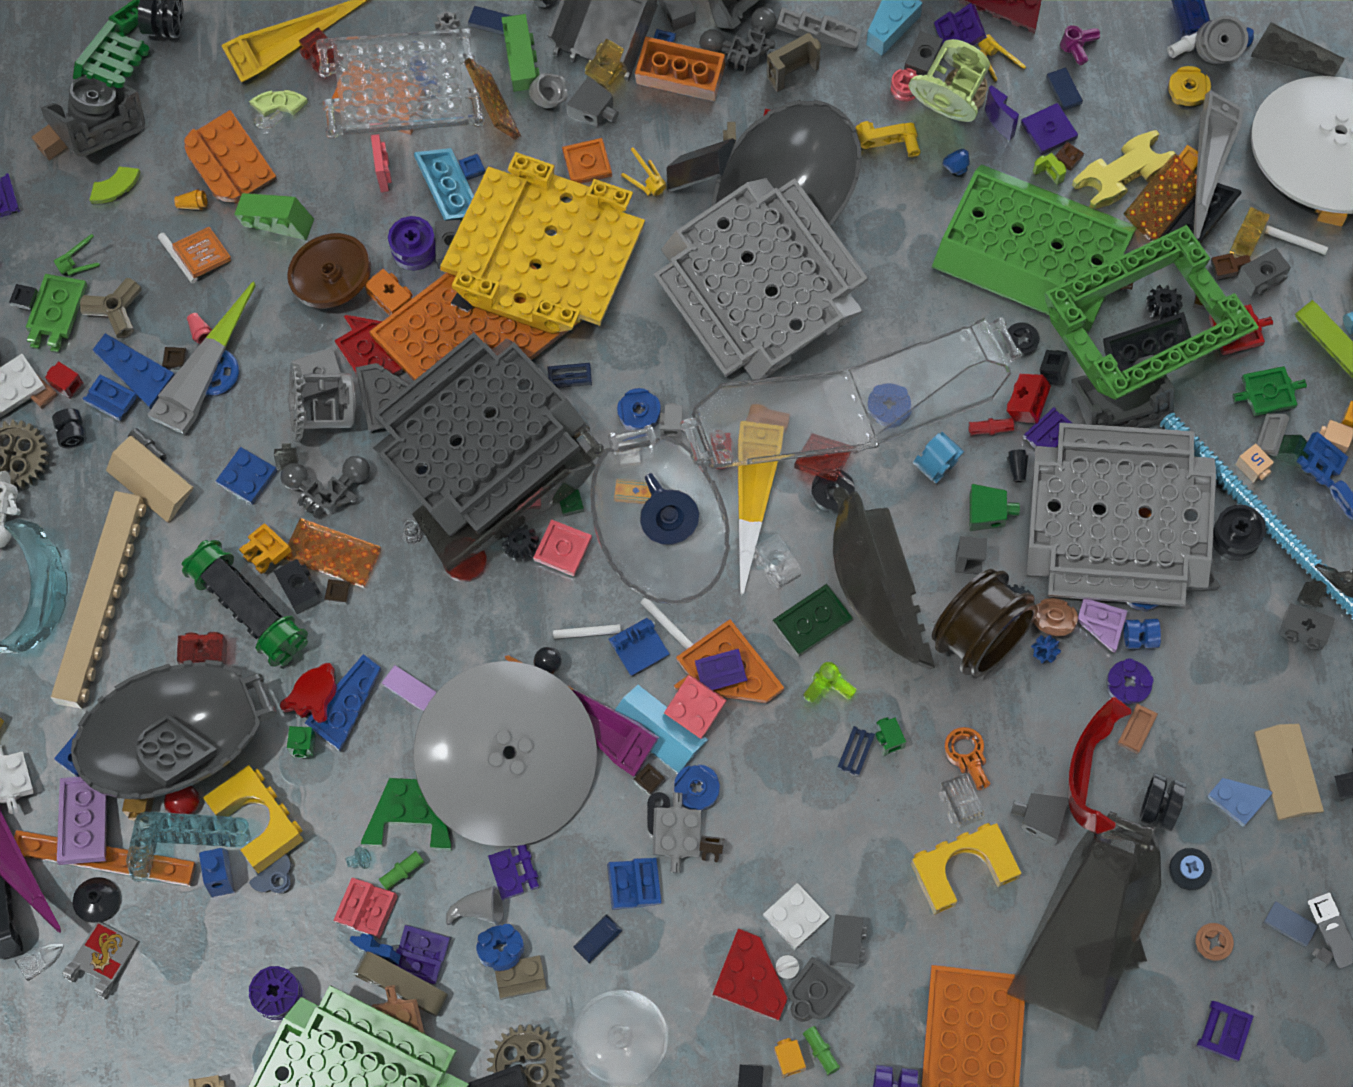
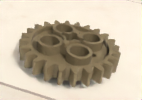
M13 419L10 425L3 421V427L0 428V459H4V463L0 467V473L11 470L9 473L11 484L16 488L18 484L20 488L25 489V482L33 485L32 478L34 477L39 480L40 478L37 473H45L42 465L49 464V462L44 460V457L50 456V453L44 451V449L48 448L49 445L43 442L46 437L39 435L41 432L39 429H34V426L30 423L26 425L23 420L18 424ZM10 438L9 444L3 447V442ZM27 443H30V448L27 451H24V446ZM24 463V469L18 472V466Z
M528 1024L525 1031L524 1026L519 1025L518 1032L510 1027L509 1036L501 1033L503 1041H494L498 1047L497 1049L489 1050L494 1054V1058L487 1059L488 1062L493 1063L492 1067L487 1068L488 1072H499L504 1070L506 1065L524 1064L525 1059L530 1062L546 1059L545 1063L528 1064L526 1069L523 1068L528 1087H557L554 1080H562V1077L557 1072L564 1070V1067L558 1065V1062L563 1061L565 1058L557 1055L562 1050L560 1046L554 1047L558 1040L555 1038L548 1040L551 1035L550 1032L546 1031L542 1034V1028L539 1026L534 1031L531 1024ZM539 1044L541 1048L540 1053L532 1056V1047ZM513 1048H516V1058L513 1060H509V1051ZM542 1068L543 1077L540 1080H535V1071Z

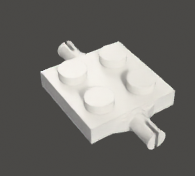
M0 745V803H7L8 812L13 814L12 806L15 813L19 810L16 800L22 796L34 793L23 751L4 755L2 745Z

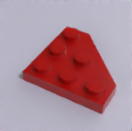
M737 929L712 996L779 1022L787 1002V996L759 936Z

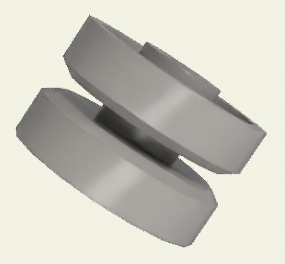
M1220 16L1204 23L1195 37V47L1198 55L1210 64H1224L1238 58L1245 51L1248 44V32L1245 25L1233 16Z

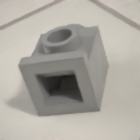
M675 403L665 405V413L660 414V438H682V405Z

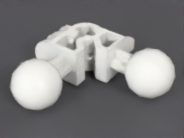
M7 471L0 473V548L5 547L11 538V530L5 524L6 515L17 516L21 513V510L15 504L18 490L11 484V478Z

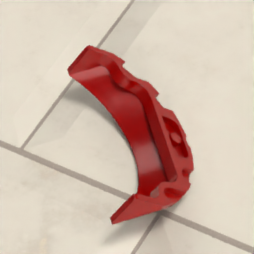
M1112 697L1087 724L1076 744L1069 769L1068 803L1071 814L1080 826L1096 834L1115 829L1116 823L1100 811L1086 806L1094 748L1112 732L1114 724L1119 719L1131 714V709L1116 697Z

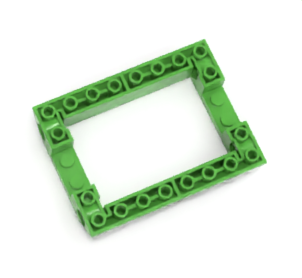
M1187 225L1045 292V300L1052 325L1099 393L1116 400L1259 328L1237 295L1233 293L1226 297L1208 272L1206 265L1210 257ZM1174 263L1217 325L1121 373L1117 367L1118 363L1113 356L1109 354L1103 357L1084 330L1083 325L1087 318L1080 308Z

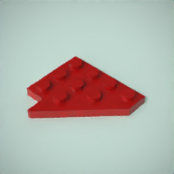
M351 315L344 316V320L351 331L334 340L356 376L355 367L375 363L396 376L404 372L370 336L369 331L382 321Z

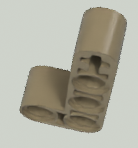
M368 951L363 953L353 972V975L370 984L373 983L383 989L394 985L397 997L403 1000L417 999L418 1008L433 1016L438 1015L448 996L444 991Z

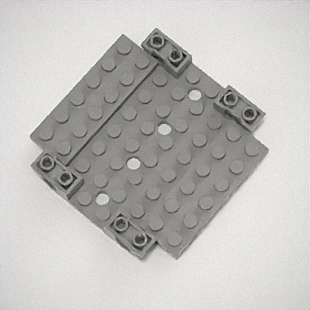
M767 178L747 182L675 231L661 248V251L670 263L654 273L659 284L723 375L727 377L745 365V370L755 384H758L792 361L791 355L822 334L830 335L863 312L849 293L868 281L867 276L795 178L779 189L777 187L774 189ZM721 220H727L730 222V225L726 229H720L718 223ZM746 253L754 256L753 260L749 263L742 261V256ZM769 287H775L778 289V292L775 296L770 297L766 294V290ZM793 321H800L802 323L801 329L794 331L790 328V324Z
M1060 423L1058 448L1035 446L1026 575L1049 577L1048 597L1185 607L1186 587L1208 589L1216 485L1215 458L1194 457L1195 431ZM1050 502H1058L1061 506L1060 510L1057 512L1050 511L1048 509ZM1095 505H1103L1106 512L1103 515H1097L1094 513L1093 507ZM1141 508H1148L1151 511V516L1149 518H1142L1138 511ZM1193 511L1196 513L1197 519L1192 522L1187 521L1184 513Z

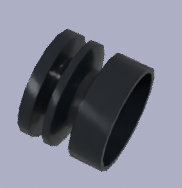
M183 0L139 1L138 25L142 35L158 36L161 32L163 37H180L184 22Z

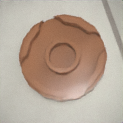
M1049 598L1036 604L1038 612L1033 622L1039 630L1053 636H1065L1072 633L1076 628L1078 621L1076 609L1073 606L1072 608L1068 606L1064 600Z

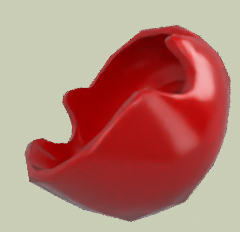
M193 786L165 794L164 798L165 812L170 818L179 821L194 815L200 804L199 793Z

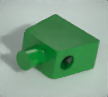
M971 484L969 492V531L1003 528L1006 525L1007 516H1019L1020 503L1007 502L1006 490Z

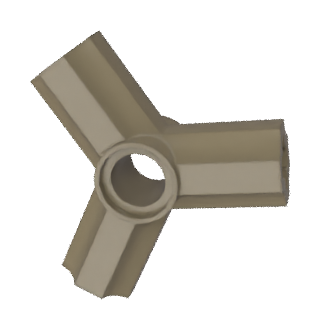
M126 278L113 294H108L105 297L83 295L80 301V312L82 315L108 316L116 337L126 338L134 332L126 308L142 291V288L131 278Z

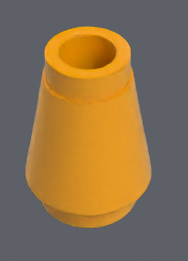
M196 189L175 196V206L177 209L202 210L203 207H207V195L204 190Z

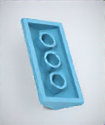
M452 149L415 152L414 157L444 221L460 220L462 222L474 195Z
M637 685L623 697L615 711L642 724L643 727L658 736L659 739L651 753L676 773H679L690 763L708 739L706 737L700 739L664 714L667 707L640 685Z

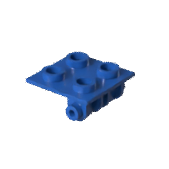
M648 618L608 639L630 676L670 655L655 631L653 622Z

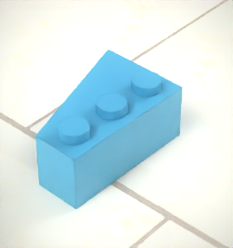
M882 0L868 29L866 45L883 56L921 17L923 3L920 0Z

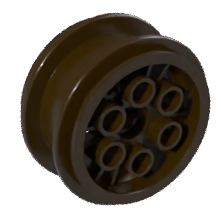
M988 569L973 578L952 599L933 628L931 636L932 640L935 641V650L939 653H946L952 650L962 659L960 671L964 675L972 674L975 677H981L995 668L1021 641L1037 615L1038 607L1034 604L1035 598L1033 594L1029 592L1019 596L1007 587L1009 575L1005 571Z

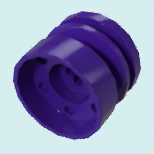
M269 966L260 970L253 977L249 985V999L252 1006L265 1019L275 1023L283 1021L300 997L305 998V992L299 980L288 969L280 966ZM274 988L277 989L278 993L276 997L272 995V989Z

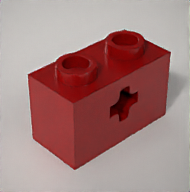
M1020 373L1017 382L1014 384V391L1007 403L1006 411L1015 422L1038 423L1051 385L1043 375Z

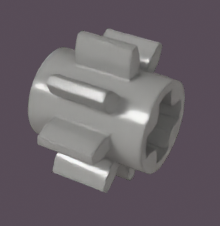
M446 10L441 15H437L438 21L435 22V28L439 29L440 36L444 34L450 37L455 33L458 34L457 27L461 26L460 19L456 18L455 12L450 13Z

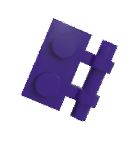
M526 844L517 846L519 854L514 857L510 848L488 855L502 901L524 894L523 884L529 883L531 890L539 888L537 881L539 876L533 868L531 862L532 855L527 850ZM522 863L525 874L519 876L515 865Z

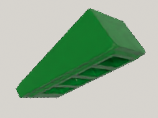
M132 0L108 17L109 21L116 23L115 32H123L127 36L138 25V10L136 7L139 6L140 0Z

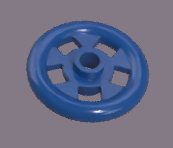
M224 350L221 356L224 360L222 363H218L217 370L211 382L221 380V385L212 387L210 382L206 395H219L227 392L234 386L239 377L238 361L227 350ZM224 368H231L230 376L224 375Z

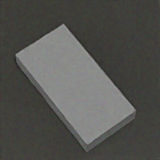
M1266 414L1257 445L1267 455L1277 456L1289 421L1287 414Z

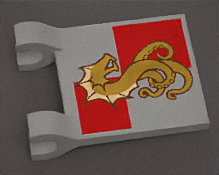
M97 922L72 962L63 970L62 975L65 976V979L74 982L80 970L101 980L94 991L97 992L98 996L106 999L115 979L137 946L138 941L101 922Z

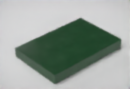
M826 583L774 618L772 623L799 657L853 621V617Z

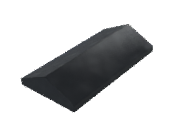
M731 138L680 155L666 167L667 190L673 192L723 176L736 140Z
M1217 183L1200 237L1197 239L1200 244L1241 195V190ZM1196 192L1158 238L1186 225L1194 234Z
M1181 312L1103 338L1105 356L1111 354L1118 363L1117 367L1122 373L1124 370L1132 367L1139 358L1149 355L1155 356L1191 338L1185 314Z

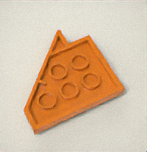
M731 619L676 657L677 662L687 673L685 678L674 685L676 691L680 689L688 675L700 681L695 660L739 649L747 681L714 689V692L725 698L767 703L783 692L784 686Z

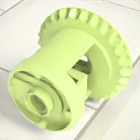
M946 40L927 75L914 76L908 86L911 93L933 111L954 120L970 122L976 118L978 113L977 106L972 99L990 68V62L986 55L976 47L960 40ZM942 58L958 69L950 86L939 78L932 77L935 70L942 74L946 73L947 69L939 65Z

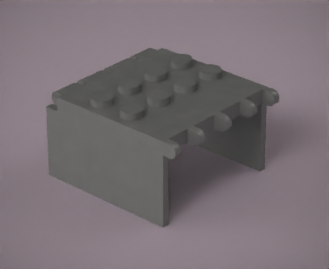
M561 0L547 35L555 45L553 55L558 56L560 50L572 53L570 56V61L575 62L577 56L590 60L589 68L593 69L596 62L609 66L607 71L609 75L613 74L614 69L626 72L624 80L629 81L656 12L658 0Z

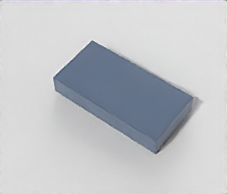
M1276 901L1263 922L1304 947L1308 945L1318 927Z

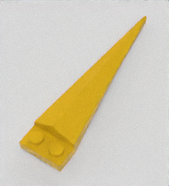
M350 0L302 17L240 35L222 44L221 47L242 83L261 74L367 0Z

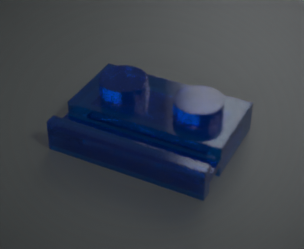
M1171 0L1182 35L1186 32H1198L1204 23L1211 21L1204 0Z

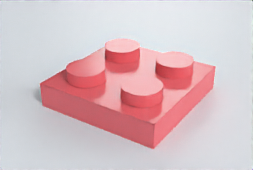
M379 134L371 135L375 171L381 193L388 192V183H392L388 166L389 158L385 142H381Z
M551 519L533 557L534 561L575 576L592 540V535Z
M688 675L664 714L702 739L727 700L693 676Z

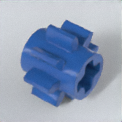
M1040 635L1036 642L1031 645L1034 649L1033 657L1041 660V663H1044L1047 659L1052 663L1056 656L1061 653V650L1058 649L1059 641H1056L1051 635L1046 638Z

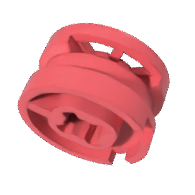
M910 68L906 70L899 69L893 74L891 93L897 100L907 102L916 98L915 96L910 97L913 94L908 86L910 80L914 76H918L915 70Z

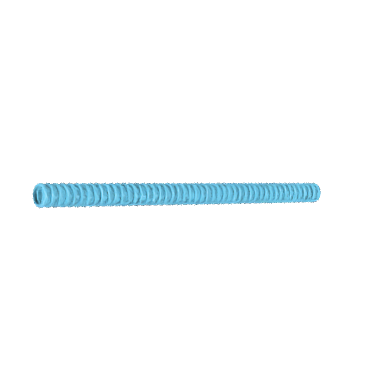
M1174 412L1168 414L1160 423V427L1165 428V430L1190 431L1189 427H1185L1184 422H1180L1181 419L1179 417H1175L1176 414ZM1194 436V457L1215 458L1217 484L1219 486L1222 485V489L1224 491L1227 490V494L1229 496L1232 495V499L1237 500L1238 505H1247L1258 511L1265 521L1266 533L1268 535L1271 534V538L1273 540L1276 539V543L1278 545L1281 544V548L1283 550L1286 549V553L1288 555L1291 554V558L1293 560L1296 559V563L1298 565L1301 564L1303 570H1307L1306 574H1311V579H1316V584H1321V589H1326V594H1331V599H1335L1336 604H1340L1342 606L1341 609H1345L1347 611L1346 614H1350L1353 620V591L1351 589L1348 590L1347 585H1343L1342 580H1338L1337 575H1333L1332 570H1328L1327 565H1323L1322 560H1318L1317 555H1313L1312 550H1308L1307 545H1303L1302 540H1298L1297 535H1293V531L1291 529L1288 530V526L1286 524L1283 525V521L1281 519L1278 520V516L1276 514L1273 515V511L1271 509L1268 510V506L1266 504L1263 505V501L1261 499L1258 500V496L1253 495V491L1248 490V486L1243 485V481L1238 480L1239 477L1237 475L1234 476V472L1232 470L1229 471V467L1227 465L1224 466V462L1222 460L1219 461V457L1214 456V452L1209 451V447L1204 446L1205 443L1203 441L1200 442L1198 436Z

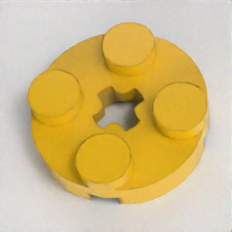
M1193 66L1179 68L1177 72L1171 75L1168 83V91L1172 101L1175 104L1184 106L1203 104L1205 94L1211 88V82L1207 74L1205 76L1201 73V69ZM1187 83H1190L1195 88L1187 89L1185 86Z

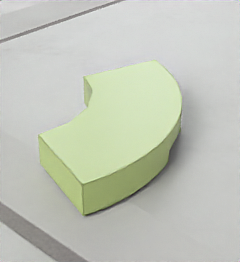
M271 90L254 97L249 102L254 109L266 117L270 113L278 111L288 112L294 116L308 103V100L303 95L294 91L272 92Z

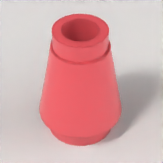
M192 313L187 317L192 339L201 344L212 329L198 313Z

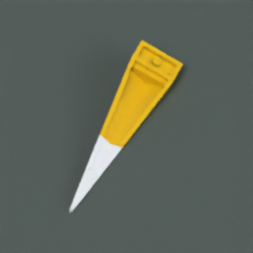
M740 421L737 444L741 596L744 594L782 448L784 427Z

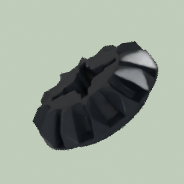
M1024 322L1011 325L1005 334L1007 348H1010L1014 354L1021 353L1022 356L1029 352L1032 353L1038 347L1040 340L1036 328ZM1026 333L1025 341L1019 345L1018 338H1021Z

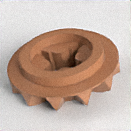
M1209 923L1202 926L1198 930L1195 939L1197 952H1200L1205 959L1213 961L1225 959L1232 952L1234 946L1231 932L1225 926L1218 923ZM1218 934L1217 943L1220 944V947L1215 946L1210 950L1211 942L1208 941V938L1213 939Z

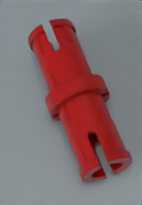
M988 418L986 421L968 423L970 436L978 434L995 435V433L1014 431L1013 418L996 420Z

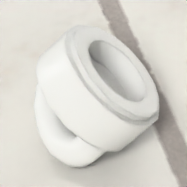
M790 955L780 957L776 963V973L784 980H791L797 976L799 971L797 959Z

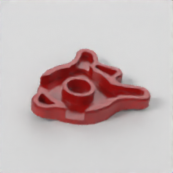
M324 663L317 668L303 673L296 681L289 696L280 702V708L284 712L295 710L300 718H304L309 712H312L316 722H325L327 719V706L337 690L334 676L335 668L330 663Z

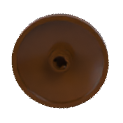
M342 233L321 235L304 244L293 256L288 267V284L296 298L307 306L314 308L339 306L354 298L366 285L371 273V259L364 245L353 236Z

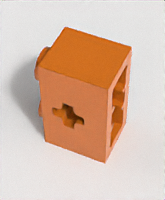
M384 268L369 279L365 285L367 294L389 316L409 302L413 296L406 286L402 287L399 284L397 277L393 273H388Z

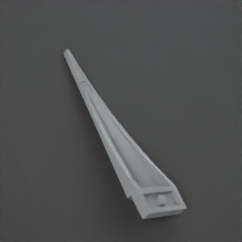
M1211 90L1205 94L1203 111L1200 112L1194 236L1196 239L1200 237L1214 190L1241 127L1243 108Z

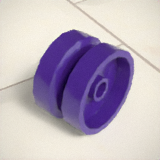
M416 216L403 217L396 221L389 229L388 242L393 260L398 266L405 270L417 271L431 265L436 258V245L433 228L428 221Z

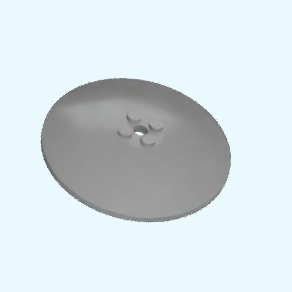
M500 661L470 668L452 678L437 691L423 711L418 723L414 740L413 760L421 793L429 807L445 825L474 842L498 847H511L536 842L551 835L576 814L586 799L594 779L597 746L594 729L587 711L576 694L565 683L551 673L536 666L519 662ZM506 746H511L515 750V756L512 759H506L503 755V750Z

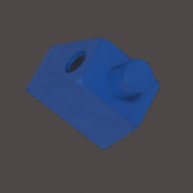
M217 848L200 852L203 883L210 896L214 898L235 893L228 850ZM215 883H223L222 885L215 886Z

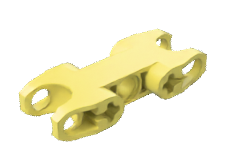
M1157 130L1138 135L1124 144L1121 149L1124 155L1107 165L1101 158L1089 164L1073 180L1072 186L1075 189H1081L1086 186L1097 189L1099 193L1094 196L1089 205L1090 208L1097 210L1112 205L1124 197L1128 192L1124 185L1142 175L1149 182L1161 175L1174 162L1177 154L1174 151L1163 154L1152 151L1150 147L1155 144L1160 135Z

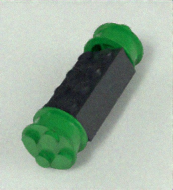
M219 540L202 541L197 549L182 561V574L194 581V586L197 590L207 589L212 594H216L219 597L218 601L226 609L229 608L234 613L232 616L239 623L248 627L247 631L256 640L259 639L255 647L256 651L268 658L270 666H286L289 664L292 656L308 644V632L305 629H300L295 624L293 616L283 617L233 566L234 556L222 549V544Z

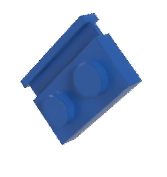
M100 374L88 390L87 396L83 397V401L121 421L123 414H126L138 396L135 392Z

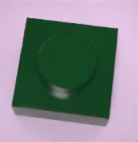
M579 489L557 494L563 517L584 512Z

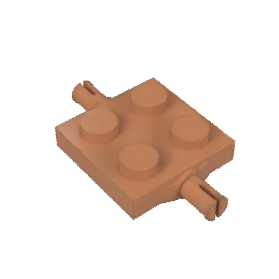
M395 986L385 987L388 1001L373 1004L372 1007L424 1033L417 999H397Z

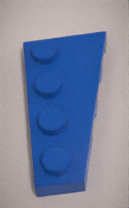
M106 333L92 349L121 381L136 393L138 398L150 410L159 399L158 395L175 376L172 371Z
M363 654L337 684L336 693L327 706L326 721L318 723L311 714L305 721V725L312 727L316 734L338 751H341L382 670L381 667Z

